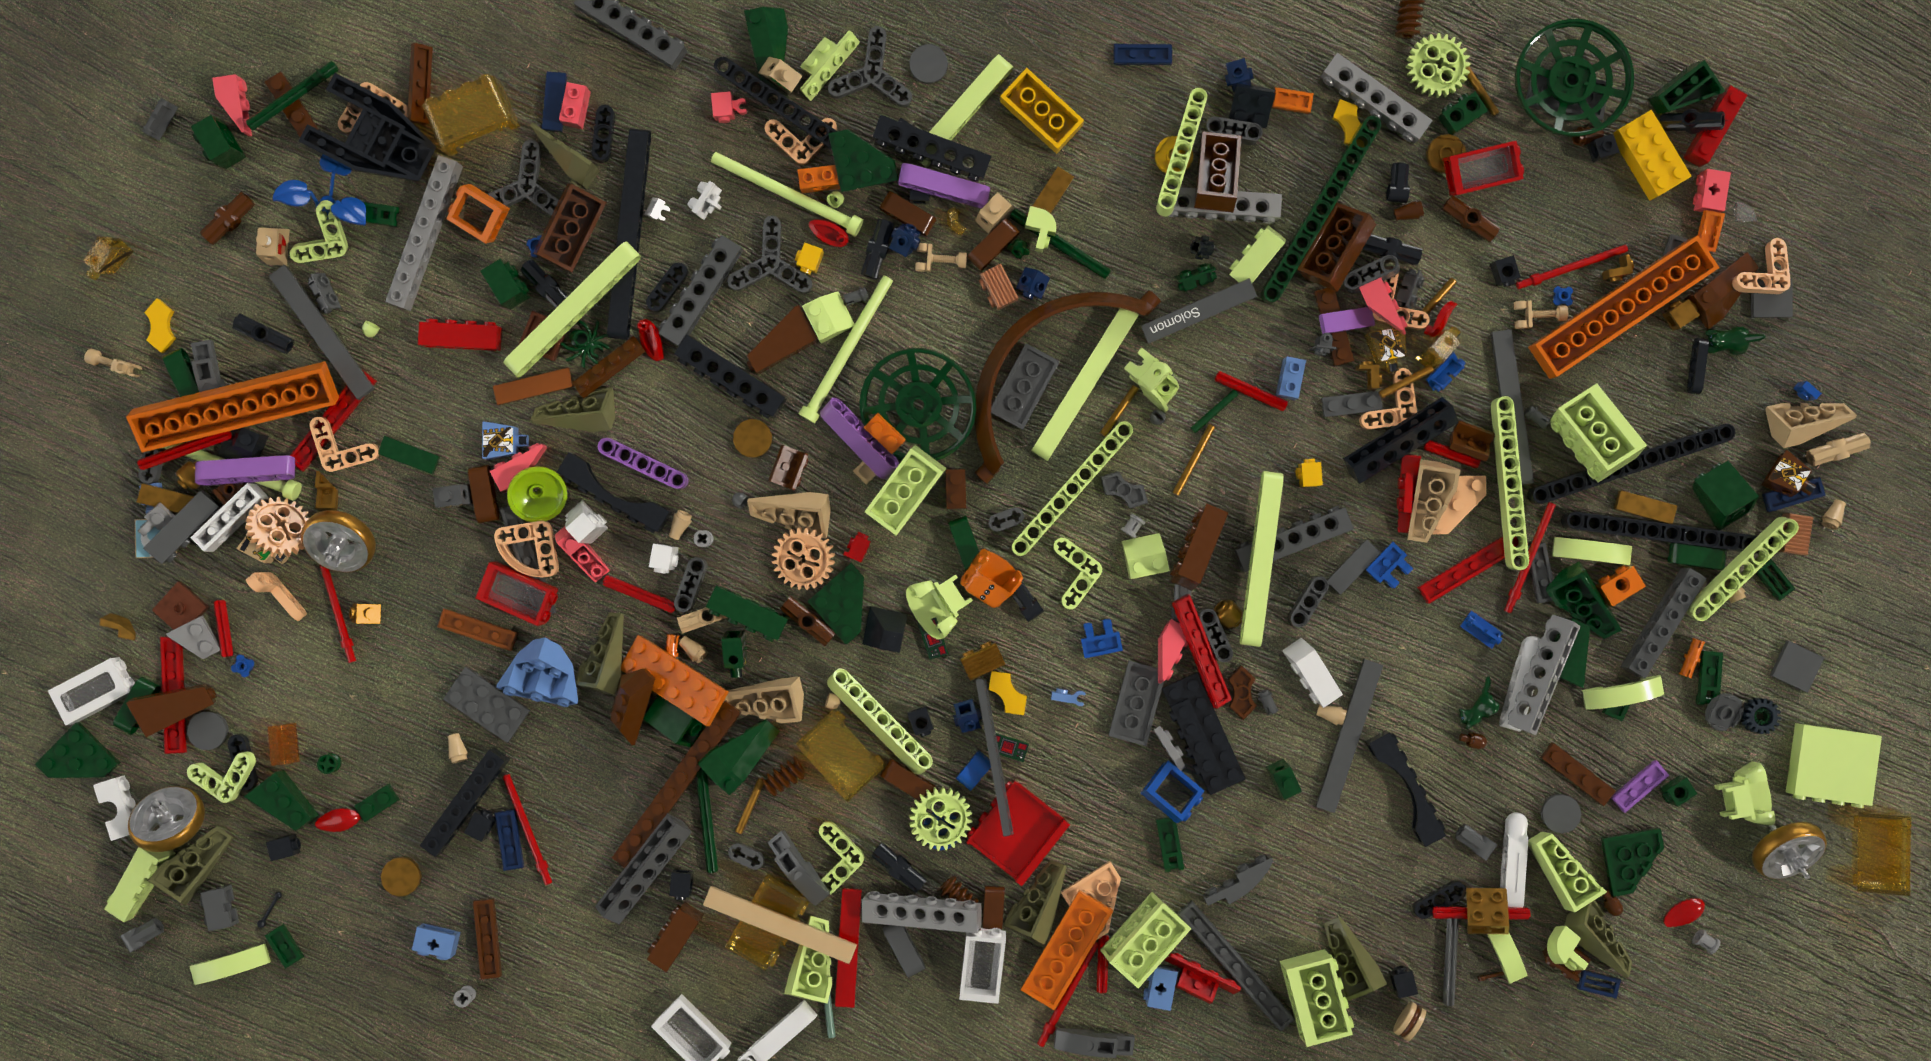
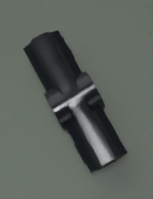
M1688 109L1684 113H1662L1659 122L1664 131H1686L1689 134H1696L1701 130H1722L1725 125V113L1698 112L1695 109Z
M878 218L873 237L870 238L867 246V256L861 270V275L877 280L882 262L888 253L889 240L894 229V223Z
M1372 234L1362 251L1380 255L1381 258L1393 255L1398 261L1415 266L1418 265L1422 256L1421 248L1403 244L1401 240L1396 238H1382Z
M533 259L526 261L522 265L520 271L533 283V287L545 299L547 298L555 308L568 297L560 289V285L548 273H545Z
M241 313L233 321V329L284 354H288L294 346V339ZM265 329L266 336L261 338V332Z
M883 842L871 854L874 859L886 868V871L898 881L901 880L915 893L927 881L925 877L911 867L912 865L900 854L897 855Z

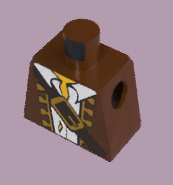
M1788 450L1779 455L1761 483L1762 486L1788 497H1793L1800 490L1810 495L1816 488V485L1807 481L1812 472L1811 469Z

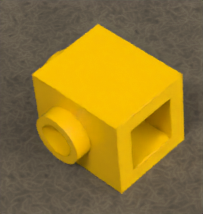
M804 242L802 250H798L795 257L796 265L800 268L799 271L811 275V272L816 274L824 254L823 249Z
M1304 459V463L1298 464L1295 473L1296 479H1299L1300 487L1323 485L1321 462H1315V459Z

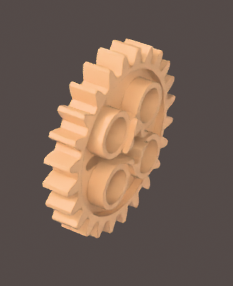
M271 497L267 503L261 500L260 506L255 504L253 510L249 511V516L246 518L245 529L248 530L246 536L252 537L250 543L257 542L255 549L262 547L264 548L263 554L270 551L271 557L275 553H278L279 558L282 557L283 553L287 557H290L291 552L297 555L299 549L304 550L301 532L304 524L309 519L306 518L308 511L301 512L303 506L295 507L296 501L289 504L287 498L284 502H281L280 497H277L276 502ZM261 522H266L269 525H263ZM290 529L296 530L297 533L292 532ZM273 537L279 538L280 541L274 540Z
M798 527L797 533L794 529H791L790 535L785 532L783 534L784 539L779 538L777 540L780 545L774 546L778 551L772 553V556L777 557V559L772 561V564L778 565L774 571H780L781 573L778 578L784 576V584L790 581L791 588L795 584H797L798 590L803 585L808 590L810 589V584L813 588H816L817 582L822 585L824 583L823 578L828 579L830 577L827 572L833 571V568L829 566L835 564V561L830 560V558L835 556V553L829 552L833 546L826 545L829 539L822 540L823 533L819 536L816 535L817 529H814L811 533L809 527H806L804 532L801 527ZM795 541L802 544V550H797L794 547ZM812 549H817L820 552V558H815L812 555ZM802 555H805V562H802ZM788 559H792L795 562L794 568L788 566ZM805 567H810L813 570V575H807Z

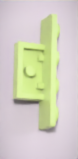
M850 30L838 44L824 37L800 66L803 71L811 75L800 88V91L808 100L812 101L859 45L860 41Z

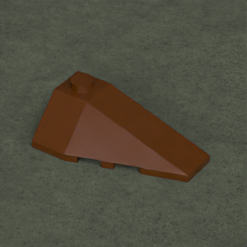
M1748 252L1744 253L1684 298L1685 300L1689 299L1697 306L1698 318L1707 330L1725 318L1742 293L1733 288V278L1742 272L1756 273L1758 270V265Z

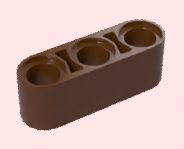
M888 191L879 207L881 211L899 222L915 226L916 230L926 237L937 221L931 214L891 191Z
M1005 218L969 253L967 258L982 271L1019 235L1020 231Z
M489 465L468 469L474 511L478 523L499 520L495 486Z
M893 759L889 760L880 775L883 779L918 801H921L920 794L925 797L927 796V789L930 793H933V789L936 787Z
M985 885L982 928H999L1002 930L1005 887Z

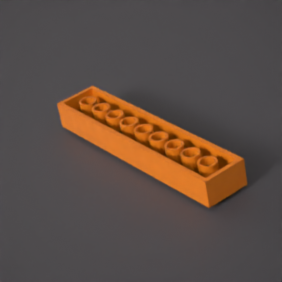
M1697 235L1619 285L1528 348L1548 378H1556L1720 267Z
M326 361L134 408L126 418L141 452H146L336 404L339 395Z

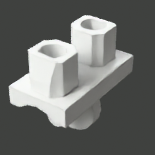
M701 181L697 187V191L701 193L699 199L691 198L687 204L692 209V212L705 220L708 213L711 214L714 208L720 210L722 207L718 204L721 198L719 195L722 190L711 181L708 183Z

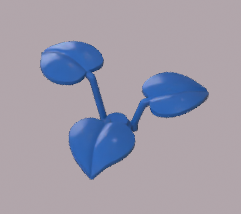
M320 158V167L326 172H332L329 196H323L318 202L313 192L307 190V184L299 180L283 182L276 188L273 194V201L282 202L290 206L306 205L310 201V196L316 208L321 201L328 200L333 203L331 212L335 217L349 223L366 225V206L360 199L345 197L341 202L338 200L335 202L333 199L335 174L346 176L352 172V169L325 158ZM323 207L322 211H325L328 216L330 209L327 210L325 207Z

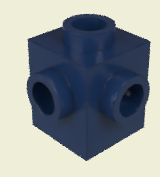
M1245 58L1226 63L1228 74L1225 75L1227 87L1231 86L1233 92H1235L1237 83L1251 85L1250 80L1254 79L1252 68H1247Z
M904 223L900 227H896L892 232L891 237L893 240L889 248L907 257L919 246L921 232L916 230L915 226Z
M1025 267L1016 289L1021 291L1022 296L1032 300L1033 297L1041 299L1050 277L1039 270Z
M973 699L954 704L956 715H953L956 727L960 726L962 733L981 728L979 720L982 719L979 708L975 709Z

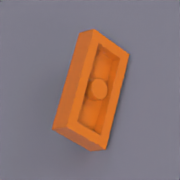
M879 413L864 426L891 454L906 440Z

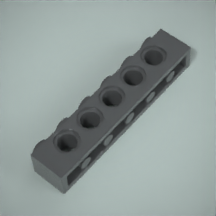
M575 0L573 4L579 11L674 71L687 53L683 41L677 37L672 39L668 36L666 30L661 27H653L650 20L643 16L639 18L630 7L626 6L623 8L620 6L618 0ZM598 2H603V6L601 8H595V5ZM613 13H620L618 18L611 19ZM630 23H636L634 29H627ZM652 33V37L649 40L644 39L645 34ZM662 44H669L666 50H660Z
M723 235L714 240L711 246L713 249L710 254H706L703 257L701 268L693 273L690 279L692 282L682 290L680 301L671 307L669 312L671 315L667 320H663L659 327V334L677 346L681 344L686 334H691L744 251L742 247ZM718 254H725L723 262H716ZM714 270V277L707 279L706 272ZM699 286L704 287L702 295L695 294V290ZM692 302L694 304L693 310L686 312L685 305ZM677 319H683V326L680 328H675L674 326Z
M1335 506L1328 509V513L1321 516V513L1310 516V520L1303 523V520H1299L1291 524L1292 528L1285 530L1282 527L1277 529L1276 540L1279 543V548L1274 551L1273 561L1353 530L1354 528L1346 508ZM1328 518L1333 521L1331 529L1325 527V520ZM1310 525L1315 529L1313 536H1309L1306 532L1307 527ZM1292 532L1297 536V541L1294 544L1288 540V536ZM1248 541L1238 544V549L1233 550L1242 572L1249 571L1252 543L1249 544Z
M1680 568L1620 666L1621 668L1636 677H1647L1706 581V577L1691 568Z
M667 813L595 907L603 918L620 925L692 831L684 821Z

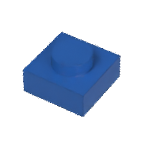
M1808 381L1798 382L1793 388L1798 392L1797 395L1805 401L1816 400L1822 394Z

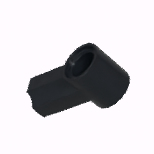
M1399 162L1391 165L1390 184L1386 191V201L1408 202L1410 187L1408 186L1409 164Z
M1022 581V584L1011 596L1019 605V610L1025 619L1030 622L1042 614L1044 610L1036 598H1033Z

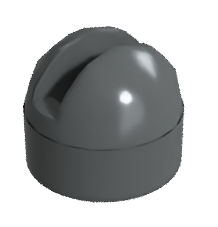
M1156 409L1150 414V421L1154 425H1161L1166 419L1165 413L1160 409ZM1156 412L1163 419L1162 421L1154 415Z
M735 493L732 497V503L738 509H742L749 497L744 493Z

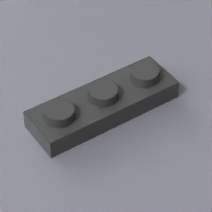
M1379 391L1321 398L1323 418L1383 410L1381 397L1378 394Z

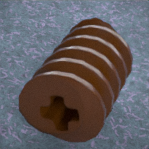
M1425 0L1400 1L1399 6L1401 8L1398 10L1400 16L1397 17L1396 37L1410 39L1414 35L1420 34V31L1415 30V28L1421 27V23L1416 22V20L1422 19L1423 16L1417 14V12L1424 10L1419 5L1424 4Z
M795 756L793 757V764L787 760L786 768L780 764L781 771L774 768L773 776L767 772L766 780L761 777L765 787L773 796L778 795L777 790L783 792L784 786L790 788V781L793 784L798 783L797 777L800 780L804 779L805 771Z
M956 876L948 878L936 891H943L940 896L941 898L947 895L948 898L956 899V901L971 900L973 896L972 892L966 894L967 887L961 888V881L955 883ZM977 898L972 899L976 903L979 901Z

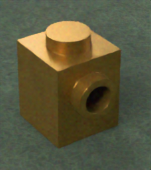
M1689 299L1685 301L1677 300L1670 305V310L1662 314L1673 331L1682 328L1699 316L1697 306Z

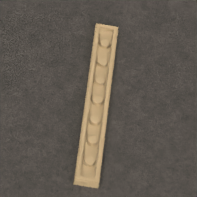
M713 886L710 887L703 904L713 910L850 964L857 946L853 942Z

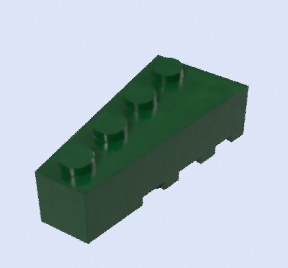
M719 585L715 586L706 605L709 613L718 617L720 614L728 617V622L735 625L739 622L745 625V630L754 634L758 631L763 634V638L771 642L774 639L779 640L789 619L787 615L783 614L781 616L775 610L765 606L761 607L759 603L748 598L744 599L741 595Z

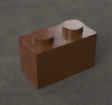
M965 469L946 470L947 510L966 509Z

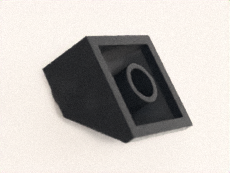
M249 427L231 430L232 438L222 443L217 456L224 459L260 457L269 436Z
M870 606L862 644L900 653L908 614Z

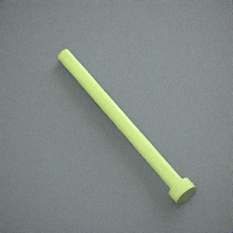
M715 152L712 156L711 163L847 228L846 233L854 237L859 233L864 219L856 215L851 218L720 153Z
M883 275L808 406H803L798 413L815 424L820 416L817 413L893 283V280Z
M179 443V444H175V445H171V446H167V447H163V448H164V449H170V448H173V447H175V446H178V445H181V444H184V443ZM203 450L185 455V457L196 461L224 460L222 457ZM283 480L255 482L282 492L284 498L292 501L298 498L302 488L301 483L294 480H288L287 482Z

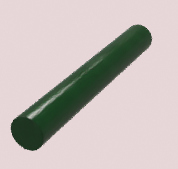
M1233 389L1190 429L1197 433L1239 394Z

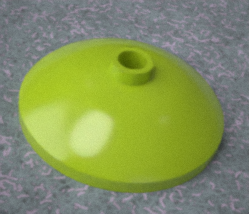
M529 467L513 477L508 486L507 499L511 510L521 519L529 522L548 521L557 516L564 508L567 501V488L562 477L555 471L546 467ZM538 487L540 490L538 492H534L533 489Z

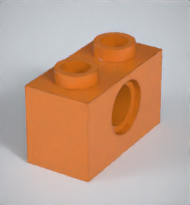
M835 165L797 169L802 194L840 189Z
M1625 565L1615 569V574L1610 577L1606 575L1598 580L1599 583L1595 585L1606 604L1610 607L1615 606L1646 587L1635 567ZM1618 580H1620L1622 583V586L1619 590L1616 588V582Z

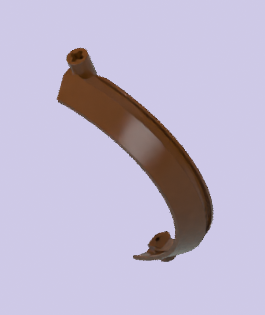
M1150 290L1140 299L1109 292L1077 293L1049 301L1033 309L1012 325L990 353L978 382L975 429L984 463L974 473L985 484H988L1000 471L999 468L1004 463L996 445L992 429L991 402L999 370L1010 350L1021 337L1043 320L1066 310L1088 306H1110L1129 310L1142 316H1148L1160 304L1161 300Z

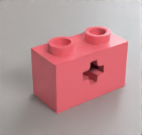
M567 82L559 121L564 126L583 130L591 94L586 86Z
M1706 169L1700 172L1696 179L1697 193L1693 198L1694 211L1703 212L1708 210L1719 213L1725 211L1731 172Z

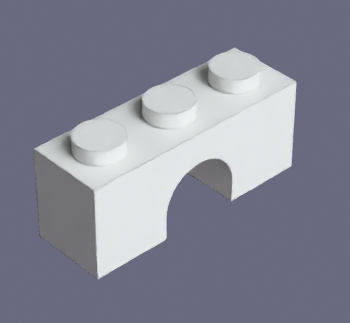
M125 775L93 785L99 804L109 801L117 807L116 817L111 821L105 822L110 840L113 841L128 836V820L136 803L131 797L129 791L130 784Z

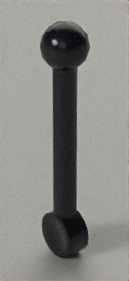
M280 891L274 894L275 898L265 915L257 922L258 927L262 928L266 925L267 917L277 900L282 897Z

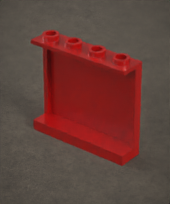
M1014 779L1012 782L1008 781L1005 784L1014 834L1003 837L998 803L995 797L990 803L992 808L988 813L984 811L978 819L980 823L977 827H972L966 834L968 837L966 843L968 845L970 843L1013 877L1020 886H1023L1070 826V823Z

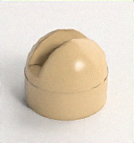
M829 693L825 702V708H838L840 699L835 694Z

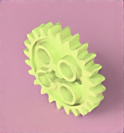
M1438 33L1435 39L1430 34L1428 40L1423 37L1420 40L1421 43L1417 42L1414 45L1415 49L1412 48L1409 52L1413 56H1408L1407 61L1411 62L1406 66L1407 69H1411L1407 76H1413L1410 83L1416 82L1415 90L1421 87V94L1428 91V97H1431L1433 93H1435L1436 98H1439L1441 93L1444 97H1447L1449 92L1455 93L1456 88L1460 89L1462 87L1461 83L1467 80L1465 76L1470 71L1465 68L1469 67L1471 63L1465 61L1470 55L1463 54L1467 49H1460L1459 47L1462 42L1455 44V37L1448 40V34L1441 38L1440 33ZM1428 50H1431V51L1434 52V54H1435V57H1434V58H1433V57H1430V56L1428 55V53H1427ZM1446 55L1452 56L1454 62H1449ZM1423 69H1427L1430 72V76L1424 75ZM1446 74L1449 77V81L1443 80L1441 75Z
M942 786L940 792H938L936 787H934L933 793H930L927 789V796L924 797L920 794L921 801L914 800L917 807L910 808L914 814L909 815V819L914 821L910 822L909 826L915 827L911 832L913 835L917 834L915 837L917 841L922 839V846L929 843L928 847L930 850L934 845L937 851L940 850L941 846L947 850L949 844L955 848L954 842L962 843L960 837H967L964 831L971 830L970 826L967 825V823L973 822L968 817L972 815L971 810H967L970 805L964 803L966 800L964 796L959 798L960 793L958 791L953 794L952 788H949L946 792L944 786ZM936 802H943L940 809L933 808ZM930 809L937 816L944 817L945 821L950 823L951 825H954L955 828L952 829L942 820L938 821L933 814L927 812L926 810ZM958 812L959 815L956 819H949L951 813ZM925 818L932 819L929 825L922 824ZM940 829H948L945 835H938Z

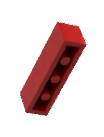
M1731 85L1724 89L1726 92L1719 94L1709 111L1725 113L1724 128L1722 130H1701L1698 132L1683 156L1684 159L1698 167L1710 162L1748 96Z
M426 319V322H419V346L501 351L502 328L496 326L495 322H484V325H477L476 321H465V324H457L456 320H445V323H438L437 319Z

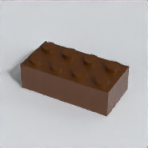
M1202 132L1199 145L1194 208L1234 212L1238 193L1242 136Z
M571 183L567 184L533 254L568 272H573L607 202Z
M1336 203L1300 264L1298 271L1306 280L1338 292L1377 224L1370 214Z
M1206 503L1203 508L1200 507L1194 513L1191 520L1194 524L1185 535L1184 540L1187 542L1178 552L1177 557L1180 559L1172 567L1170 572L1172 579L1170 582L1191 591L1201 583L1228 512Z

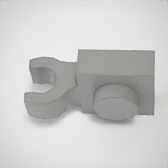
M159 503L146 513L144 518L147 521L140 526L138 532L144 537L154 527L161 530L175 515L162 503Z

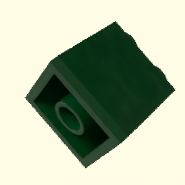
M1729 460L1723 464L1721 462L1716 464L1706 474H1699L1694 479L1695 482L1692 487L1718 531L1750 513L1759 498V495Z
M658 694L643 718L675 744L690 748L706 727V725Z

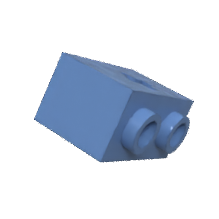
M1288 356L1283 359L1275 396L1293 401L1299 398L1306 360Z
M422 923L416 929L412 950L417 951V954L422 956H429L430 954L435 955L437 959L448 960L456 954L461 932Z
M1159 965L1147 978L1149 986L1145 988L1143 1000H1146L1147 1007L1171 1011L1178 975L1176 968ZM1160 983H1162L1163 987H1160V990H1157L1156 986H1159Z

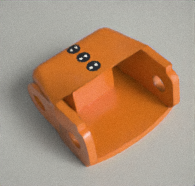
M982 549L962 576L960 584L965 587L968 593L990 607L996 608L1022 584L1023 576L1019 570H1015L1009 562L999 555Z

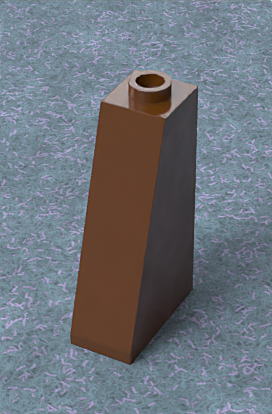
M799 305L795 306L747 355L749 361L746 363L751 372L755 371L759 375L819 341Z
M207 684L135 697L126 704L145 737H148L213 705L216 702L215 698L217 695L212 687L209 688Z

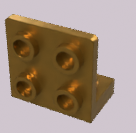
M1467 888L1468 934H1509L1507 889Z

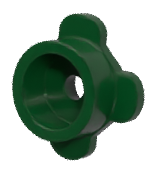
M1017 239L1013 244L1007 246L1008 250L1017 259H1021L1022 256L1029 255L1030 253L1028 244L1021 239Z

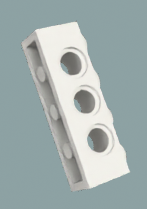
M247 483L190 538L204 552H214L246 521L249 511L253 510L254 505L260 506L261 500L266 502L269 497L257 484Z

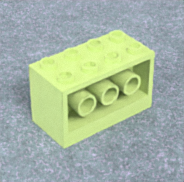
M1597 383L1559 407L1550 420L1552 429L1561 435L1566 447L1572 449L1577 461L1581 464L1583 463L1587 468L1589 476L1598 483L1636 459L1647 446Z
M916 445L913 446L865 510V513L897 535L941 477L946 467Z
M1151 892L1100 951L1111 965L1139 988L1187 935L1191 928L1158 896Z
M1323 949L1279 961L1299 1037L1306 1047L1353 1035L1351 1028H1354L1353 1020L1346 1011L1349 1005L1346 997H1343L1341 992L1344 987L1341 978L1337 976L1336 970H1339L1332 954H1328Z

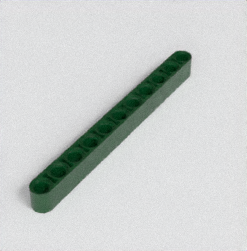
M1369 116L1358 127L1263 287L1260 297L1264 303L1271 304L1277 301L1283 294L1379 132L1381 121L1378 117ZM1367 122H1370V123L1373 124V126H1374V130H1373V131H1371V130H1369V129L1367 128V126H1366ZM1357 139H1361L1364 142L1363 148L1357 145ZM1352 156L1354 164H1349L1346 157ZM1337 172L1344 175V181L1337 179ZM1327 189H1331L1334 192V198L1327 196ZM1317 206L1324 208V215L1317 213ZM1310 222L1314 225V232L1307 230V223ZM1297 239L1304 241L1305 246L1303 249L1297 246ZM1287 256H1292L1294 258V265H1289L1287 263ZM1277 273H1282L1285 276L1284 282L1277 280ZM1268 289L1274 291V299L1267 297L1266 292Z

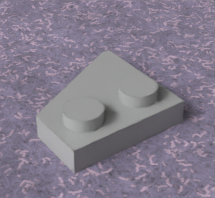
M203 615L166 633L169 638L201 659H205L220 651L219 642Z
M1161 726L1154 729L1156 736L1176 767L1181 771L1186 767L1181 758L1183 753L1178 745L1174 747L1171 743L1173 738L1169 731H1163Z

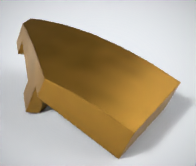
M316 471L315 488L317 489L315 508L317 510H337L338 490L321 472Z
M112 613L100 618L99 626L118 629V637L136 639V633L129 619Z

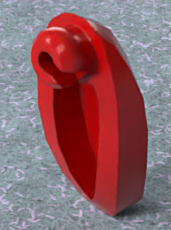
M815 219L809 222L812 233L823 243L833 247H844L849 241L848 234L841 226L823 219Z
M1453 301L1446 303L1439 311L1434 326L1427 325L1424 334L1429 335V338L1440 334L1446 326L1452 311L1458 304Z
M640 320L637 323V328L639 329L642 347L653 360H663L662 342L657 327L650 320Z
M335 809L322 815L315 822V826L324 831L341 832L356 825L361 816L352 809Z
M1699 898L1680 901L1667 911L1663 918V923L1667 927L1689 924L1702 915L1705 903Z

